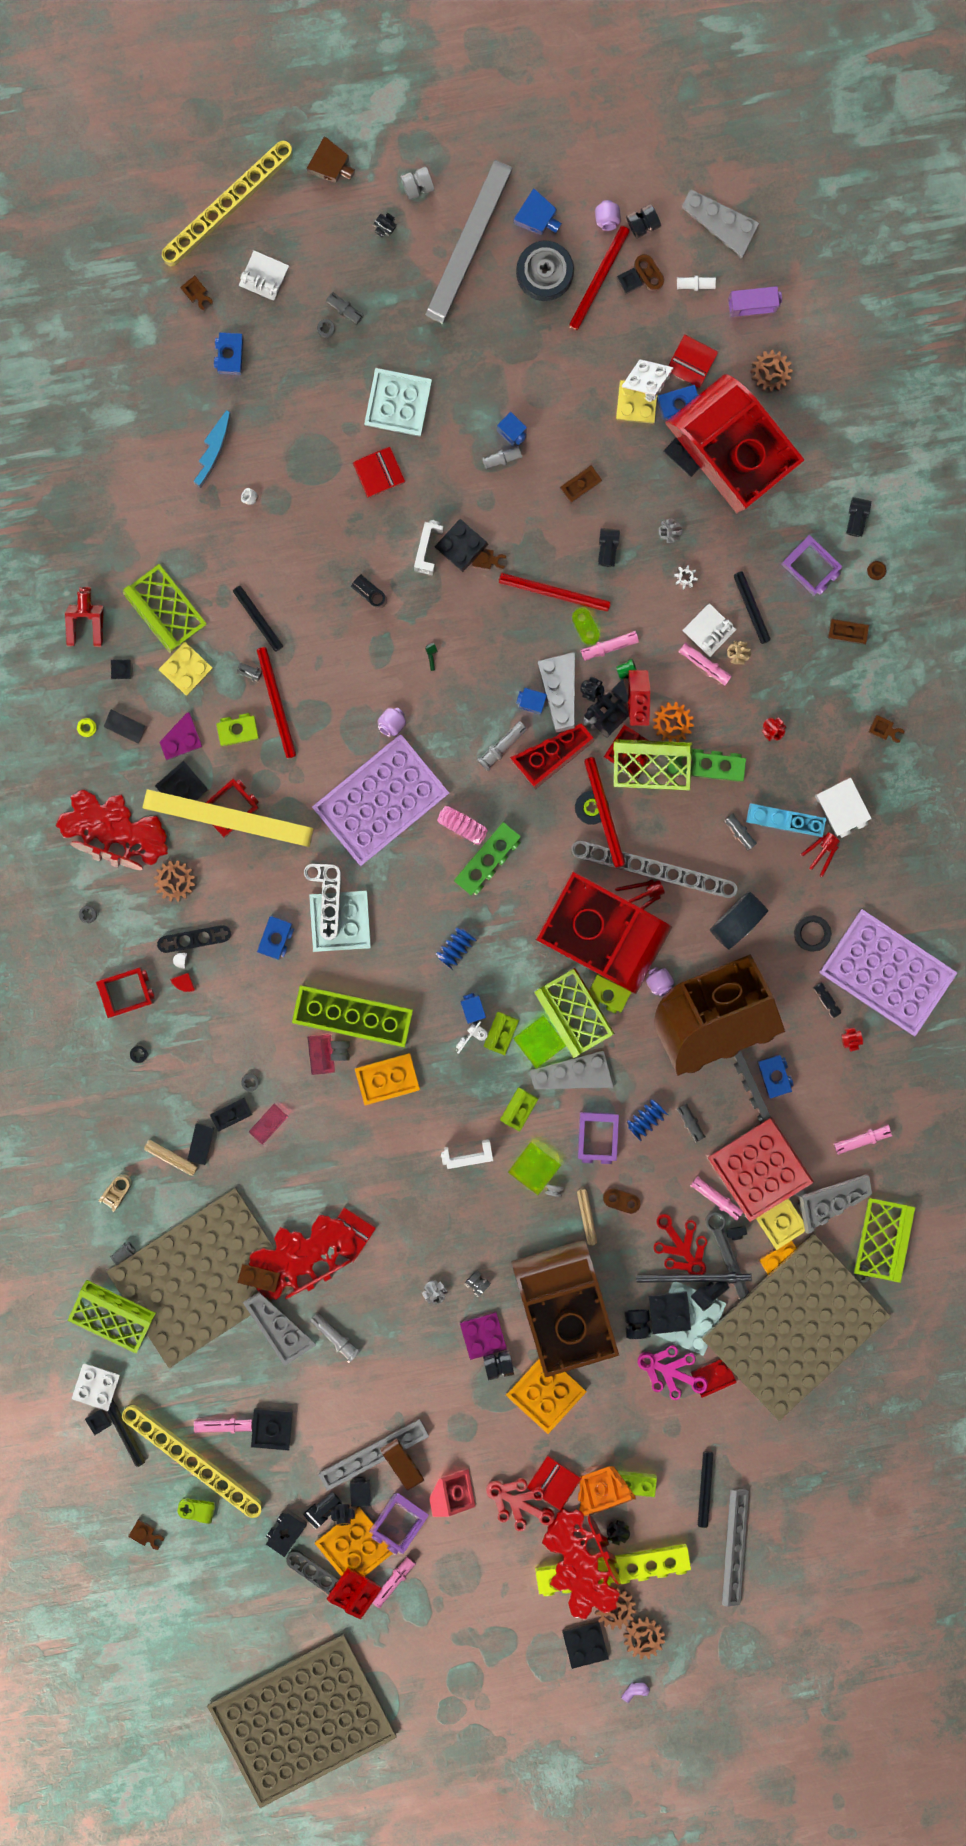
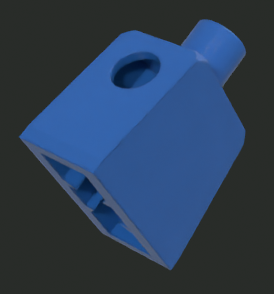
M534 188L513 222L515 225L542 235L546 228L557 233L562 223L553 218L557 209Z

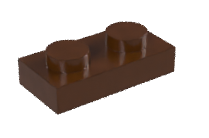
M590 465L563 484L560 489L569 502L572 503L601 483L602 479L592 465Z
M831 619L828 639L866 645L869 625Z
M242 1264L237 1283L275 1292L280 1273Z

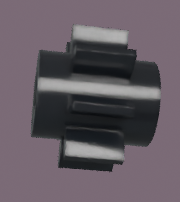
M388 212L385 216L380 214L373 224L376 227L375 233L382 238L385 234L390 236L397 226L394 223L395 217Z
M594 677L583 681L580 688L583 694L582 697L592 702H595V698H601L604 694L603 682Z
M349 1504L335 1505V1511H331V1520L336 1521L337 1526L350 1525L351 1519H355V1510L350 1509Z
M617 1520L616 1523L611 1522L607 1528V1539L616 1545H620V1542L626 1543L630 1537L629 1526L620 1520Z

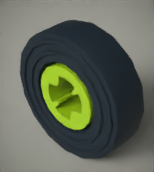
M586 791L577 798L575 813L583 823L595 825L602 821L598 808L594 810L595 813H590V810L589 812L587 811L586 807L589 806V803L594 802L593 805H595L596 801L593 791Z

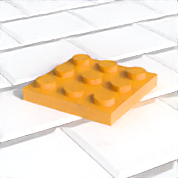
M538 1358L506 1393V1396L549 1434L587 1391L567 1372L545 1378L540 1359Z
M360 1506L355 1509V1519H351L350 1525H335L315 1541V1545L341 1576L347 1568L366 1576L393 1554L387 1549V1544L384 1542L380 1544L371 1538L373 1534L369 1530L374 1523Z

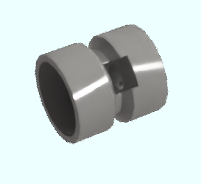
M427 167L416 170L415 174L410 172L401 176L409 200L419 197L421 192L427 194L435 191Z

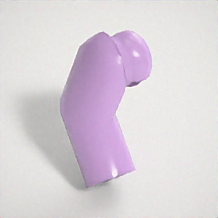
M632 1683L621 1698L629 1703L634 1695L647 1696L650 1689L645 1683Z

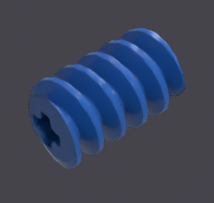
M455 929L458 935L451 934L450 937L453 941H445L448 947H440L443 954L436 952L438 959L450 969H452L451 964L458 965L456 958L463 959L460 954L461 952L468 953L465 946L472 948L470 940L477 941L464 929Z
M652 1099L649 1100L651 1107L646 1104L644 1105L645 1112L638 1110L640 1117L633 1115L634 1122L627 1121L628 1128L640 1141H642L640 1134L647 1136L646 1129L653 1131L651 1124L658 1126L657 1119L663 1121L664 1117L662 1114L668 1115Z

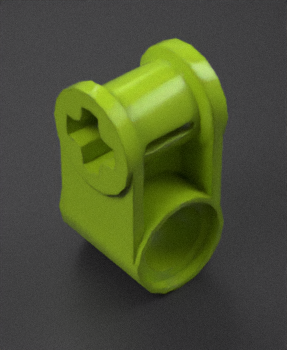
M184 1498L179 1502L177 1512L181 1518L211 1524L215 1503ZM185 1505H189L188 1512H184Z

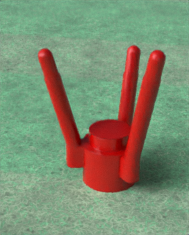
M828 832L802 852L801 856H805L822 843L820 846L823 849L809 869L812 870L826 851L830 852L820 873V877H823L834 853L839 848L837 845L840 840Z
M653 879L647 882L615 888L616 891L648 886L646 887L647 892L629 900L630 903H633L646 896L652 898L640 907L643 910L653 902L661 899V895L665 894L660 880L654 882Z

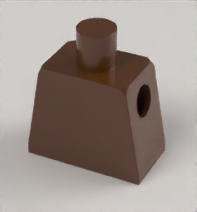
M324 136L307 166V173L336 183L341 175L351 180L355 169L347 165L349 155Z

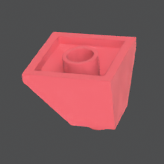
M468 1469L438 1480L429 1498L433 1517H449L475 1507Z

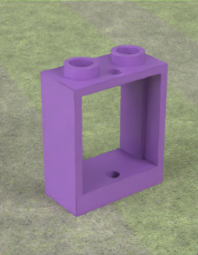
M777 286L731 291L728 298L730 317L775 313L778 307H780V303H782L781 291L778 292Z
M810 535L781 563L813 596L817 593L821 595L828 588L826 583L830 579L834 581L841 574L839 570L842 568ZM809 546L833 568L815 588L791 566Z
M580 1112L577 1158L582 1159V1163H593V1160H601V1164H612V1161H617L619 1114ZM585 1121L613 1122L611 1155L583 1154Z
M394 1493L369 1530L373 1534L371 1538L380 1544L382 1542L387 1544V1549L395 1555L397 1553L404 1554L429 1515L399 1493ZM395 1504L417 1518L400 1545H397L378 1531Z

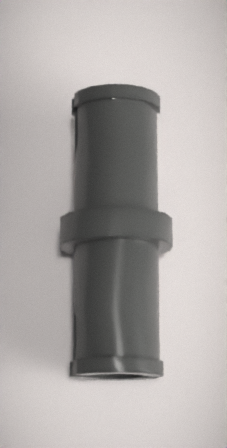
M334 292L326 300L327 303L339 311L340 315H345L356 325L364 316V314L353 308L349 301L345 302Z
M734 813L724 820L733 831V836L741 841L747 851L757 844L746 831L747 827L742 826Z
M688 1104L676 1109L685 1123L684 1127L688 1128L695 1143L706 1137L697 1123L698 1119L693 1116Z

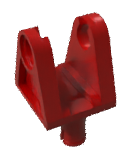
M80 587V591L77 592V605H69L65 612L67 646H75L76 621L78 617H88L89 620H92L94 647H102L104 606L91 604V587Z

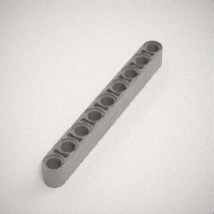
M497 160L494 161L425 316L444 323L513 169L512 167Z
M577 841L572 845L571 851L576 858L616 868L612 862L609 848L585 841ZM582 844L585 846L586 850L583 855H578L575 852L576 845ZM596 849H601L604 852L603 859L597 860L594 858L593 853ZM622 852L625 865L616 868L724 898L734 897L738 890L737 885L732 881ZM633 859H638L641 862V867L638 870L631 868L630 864ZM652 864L659 866V873L657 875H652L649 872V867ZM670 869H675L678 873V877L675 880L668 878V871ZM689 874H693L696 877L694 885H689L686 881V877ZM707 879H712L715 883L712 890H708L705 887ZM726 884H730L733 887V892L730 895L725 894L723 891Z

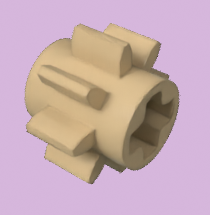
M734 641V644L729 646L727 654L729 658H732L731 663L744 665L745 661L749 660L751 648L746 647L747 642Z

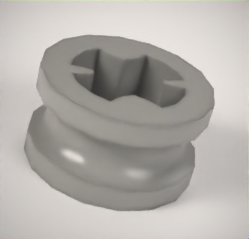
M547 1184L548 1190L545 1191V1194L562 1197L560 1192L564 1189L563 1187Z

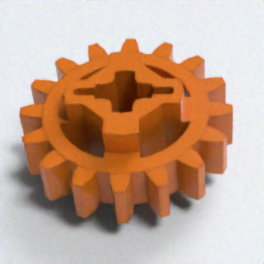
M668 702L667 708L661 705V712L655 711L658 717L652 719L653 722H656V725L652 728L658 729L656 736L661 734L662 741L668 738V742H672L673 739L679 742L680 737L683 740L686 739L685 733H692L688 728L694 727V724L690 723V720L694 718L688 716L690 709L683 710L684 704L678 707L677 702L673 706ZM669 710H676L673 715L665 714ZM682 714L685 718L686 725L682 724L680 717L682 716ZM667 719H677L676 724L678 726L670 727V722ZM660 720L665 723L666 728L664 731L661 728ZM675 730L682 732L679 735H670L671 732Z

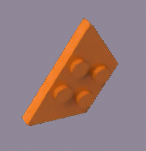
M608 1466L581 1476L578 1501H581L579 1511H582L584 1517L636 1499L614 1466Z

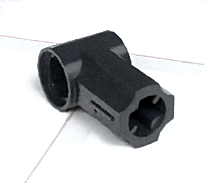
M852 497L849 507L850 516L846 530L847 535L854 537L863 536L866 518L869 516L872 501Z
M601 528L598 566L615 567L620 530Z
M362 574L350 586L374 608H383L387 603V597L383 591L379 590ZM377 594L383 597L382 602L379 604L373 603V597Z
M710 1282L705 1287L702 1286L694 1292L691 1298L702 1311H705L730 1287L728 1282Z
M332 1491L318 1504L315 1503L307 1509L303 1516L314 1529H317L328 1519L331 1511H335V1505L343 1503Z

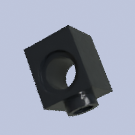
M355 1477L354 1480L350 1481L351 1507L370 1506L371 1504L370 1480H366L365 1477Z

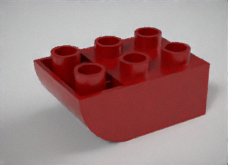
M727 374L722 375L665 422L736 513L749 507L805 460L755 396L737 379Z
M571 872L535 940L637 994L672 926L577 873Z

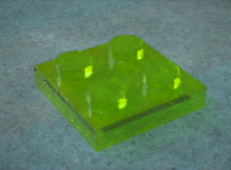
M544 1015L513 1038L536 1069L566 1047L564 1041Z
M530 1142L508 1173L539 1195L561 1164Z

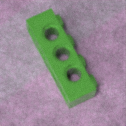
M692 749L691 776L744 781L746 758H742V754L730 753V756H723V752L711 751V754H705L704 750ZM678 756L674 761L683 768L682 759L686 756ZM703 759L711 761L709 769H704L701 766ZM722 761L730 763L729 771H723L720 768ZM672 763L666 769L668 774H676L679 771Z
M503 822L455 878L454 882L468 894L472 895L475 893L477 895L484 887L481 883L486 878L490 880L496 873L494 868L499 863L502 866L507 860V852L510 849L514 851L521 843L518 840L521 836ZM498 840L505 841L506 849L503 851L497 850L495 843ZM485 855L493 856L494 863L487 866L483 863ZM474 869L480 870L482 873L481 879L473 880L470 875L471 871Z

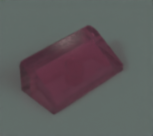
M331 1035L307 1037L311 1074L335 1072L334 1061L331 1060V1054L333 1053Z
M274 1103L252 1127L249 1133L263 1145L286 1120L288 1115Z

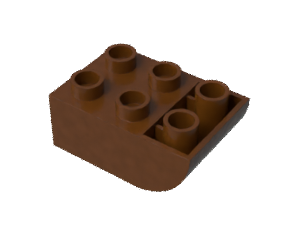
M751 954L673 987L660 1001L654 1021L656 1032L677 1076L684 1073H695L708 1063L721 1058L734 1057L742 1049L757 1043H768L775 1036L785 1032L775 999Z
M585 1239L511 1261L545 1378L620 1356Z

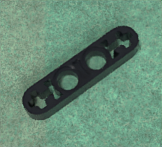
M220 925L166 935L158 940L157 947L163 953H170L223 943L231 938V930L228 926ZM221 928L224 931H228L225 939L218 936L215 937L216 941L212 942L213 935L210 930L214 929V933H219ZM201 932L209 934V940L206 943H202L198 939ZM183 935H187L190 938L188 946L180 944V938ZM176 936L177 949H175V945L168 946V950L165 947H161L164 939L171 942L174 941L173 937Z

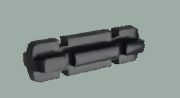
M818 983L813 987V990L816 994H819V999L825 1008L829 1009L828 1013L832 1018L837 1017L841 1014L840 1008L835 1006L836 1002L830 993L825 991L826 987L824 984Z

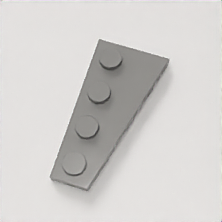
M691 189L682 205L683 210L700 224L704 225L709 232L717 236L742 259L759 222Z
M575 652L538 661L556 733L575 728Z
M604 1051L529 1070L534 1089L613 1088Z
M863 1175L799 1196L805 1232L810 1234L814 1231V1228L826 1224L830 1218L842 1214L846 1208L853 1207L872 1195L870 1177Z
M260 1292L243 1302L284 1366L316 1346L315 1342Z

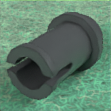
M240 662L239 670L237 669L236 673L252 679V682H258L262 675V671L259 670L260 668H253Z
M130 1242L124 1243L123 1247L110 1257L118 1266L127 1257L133 1256L136 1250Z

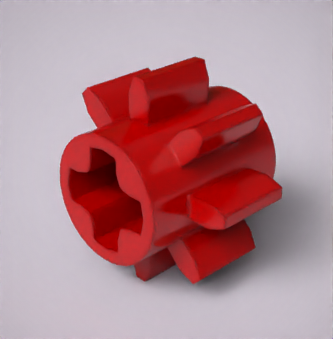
M779 717L776 720L769 718L763 724L762 733L769 741L772 739L777 741L784 737V729L787 727Z
M855 1028L845 1029L846 1034H841L843 1047L849 1048L850 1052L859 1050V1045H863L861 1031H856Z

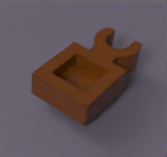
M195 275L180 287L192 303L196 300L198 301L199 308L203 312L205 311V308L202 306L204 301H208L213 305L212 299L204 296L207 289Z
M484 549L472 562V567L491 570V565H495L496 568L502 570L505 566L499 565L498 560L506 559V555L499 554L493 556L494 550Z
M876 715L868 733L883 740L890 736L893 742L900 743L901 740L896 739L895 733L900 732L904 734L905 731L901 728L893 729L894 722Z
M140 1519L137 1520L128 1536L143 1546L149 1542L155 1550H158L160 1547L155 1544V1540L160 1539L164 1541L165 1539L161 1534H153L155 1528Z

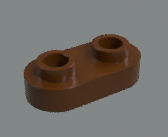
M646 254L638 256L634 267L645 286L651 291L661 289L664 284V276L654 260ZM642 262H645L647 264V268H642L640 264ZM653 278L657 279L658 283L655 285L651 283V279Z
M609 1188L603 1194V1201L610 1208L629 1214L636 1213L640 1208V1200L634 1194L615 1188ZM611 1195L616 1196V1200L614 1202H611L609 1200V1197ZM629 1201H634L635 1203L632 1208L627 1206Z

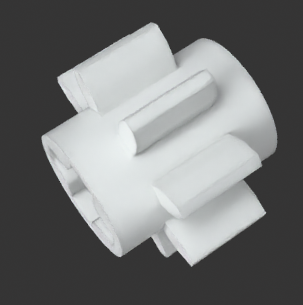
M689 565L684 570L679 567L680 574H674V577L678 578L675 585L680 583L683 590L686 585L692 588L693 584L691 582L698 580V578L693 577L696 570L690 571ZM682 573H684L685 575H690L688 579L689 582H687V580H681L683 576Z

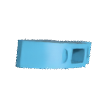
M749 804L746 822L823 837L826 818Z

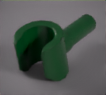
M431 643L426 646L425 650L430 663V671H434L435 665L432 654L438 651L435 644Z

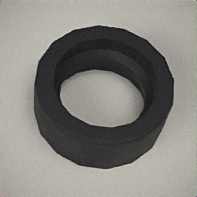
M815 915L806 916L799 920L794 930V937L798 946L810 952L820 951L825 948L830 942L832 935L828 922L822 917ZM810 922L818 923L824 930L823 939L815 945L807 944L801 934L802 928Z

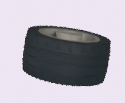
M547 240L529 245L521 253L516 267V277L520 288L529 297L539 301H551L562 296L569 289L574 275V264L568 251L558 243ZM543 269L548 270L546 274L542 273Z
M749 891L712 926L710 932L729 950L754 929L767 914L768 909Z

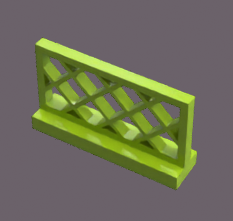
M160 564L123 589L122 594L169 653L173 652L179 645L207 625ZM159 570L163 575V583L151 582L152 574ZM140 583L148 584V594H139L135 587ZM151 585L162 586L161 596L150 595ZM164 587L173 588L175 597H163ZM149 598L160 600L159 610L150 608L148 605ZM163 600L174 601L173 612L162 610ZM176 602L185 603L187 606L186 613L175 612ZM161 613L172 615L171 625L161 622ZM175 615L186 616L185 627L173 625ZM188 617L196 618L200 625L196 628L187 627ZM173 628L184 630V636L178 641L172 635Z
M616 739L614 742V787L690 790L693 743ZM619 753H626L631 758L625 766L619 761ZM640 754H646L650 759L644 767L636 759ZM659 755H665L670 760L663 768L655 760ZM678 756H687V764L683 768L674 761ZM632 761L640 767V770L634 776L626 768ZM652 762L660 769L654 776L645 769ZM671 763L679 770L673 777L664 770ZM623 770L631 777L627 782H618V774ZM642 771L650 778L646 783H640L635 778ZM661 772L669 779L665 784H659L654 779ZM682 773L686 778V785H678L674 778Z
M576 968L534 992L573 1058L615 1034ZM571 974L577 980L575 987L565 985L567 977ZM553 985L562 987L560 996L553 995L549 987ZM564 988L574 990L572 1000L563 998ZM577 991L586 995L585 1004L575 1001ZM561 1001L572 1003L569 1013L562 1011L560 1008ZM574 1004L584 1007L582 1016L572 1014ZM587 1008L595 1010V1020L585 1018ZM571 1017L581 1020L579 1029L572 1028L570 1024ZM584 1021L594 1023L592 1033L582 1030ZM597 1024L604 1026L608 1033L604 1036L595 1034ZM581 1034L591 1036L590 1044L585 1047L580 1041Z
M868 1198L854 1270L855 1274L901 1283L915 1207ZM872 1203L880 1204L884 1211L874 1216L871 1212ZM893 1207L901 1208L900 1216L893 1220L888 1211ZM886 1213L891 1223L882 1228L877 1218ZM875 1221L880 1230L870 1235L867 1230L868 1224ZM894 1225L897 1229V1234L889 1239L884 1230ZM882 1232L888 1241L878 1246L873 1237ZM871 1239L876 1249L867 1254L864 1250V1243ZM890 1243L893 1248V1254L886 1258L881 1248ZM879 1251L884 1260L874 1265L869 1256ZM866 1258L873 1266L867 1272L859 1270L860 1263ZM885 1262L890 1267L888 1276L881 1275L877 1267Z
M86 1280L67 1321L137 1354L156 1313ZM82 1297L89 1300L92 1305L84 1306L81 1300ZM102 1306L108 1309L109 1313L101 1314L98 1307ZM94 1308L97 1316L89 1317L87 1310ZM82 1312L85 1319L80 1320L74 1317L75 1313ZM116 1315L124 1317L126 1321L119 1323ZM111 1317L114 1324L107 1326L104 1318ZM100 1320L102 1327H95L92 1321ZM137 1323L143 1326L144 1329L136 1331L133 1324ZM129 1325L132 1333L124 1334L121 1327ZM117 1328L120 1336L111 1335L109 1330ZM134 1337L137 1342L136 1346L128 1343L127 1338Z

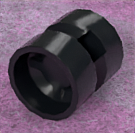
M651 204L641 208L640 213L635 211L626 216L628 225L636 239L646 235L647 230L652 232L661 227L659 217Z
M649 1309L625 1311V1322L628 1323L626 1327L627 1339L651 1337L650 1326L647 1324L650 1321ZM635 1324H641V1327H635Z
M510 1351L499 1352L498 1356L494 1354L483 1356L488 1381L498 1379L500 1375L504 1377L514 1375Z

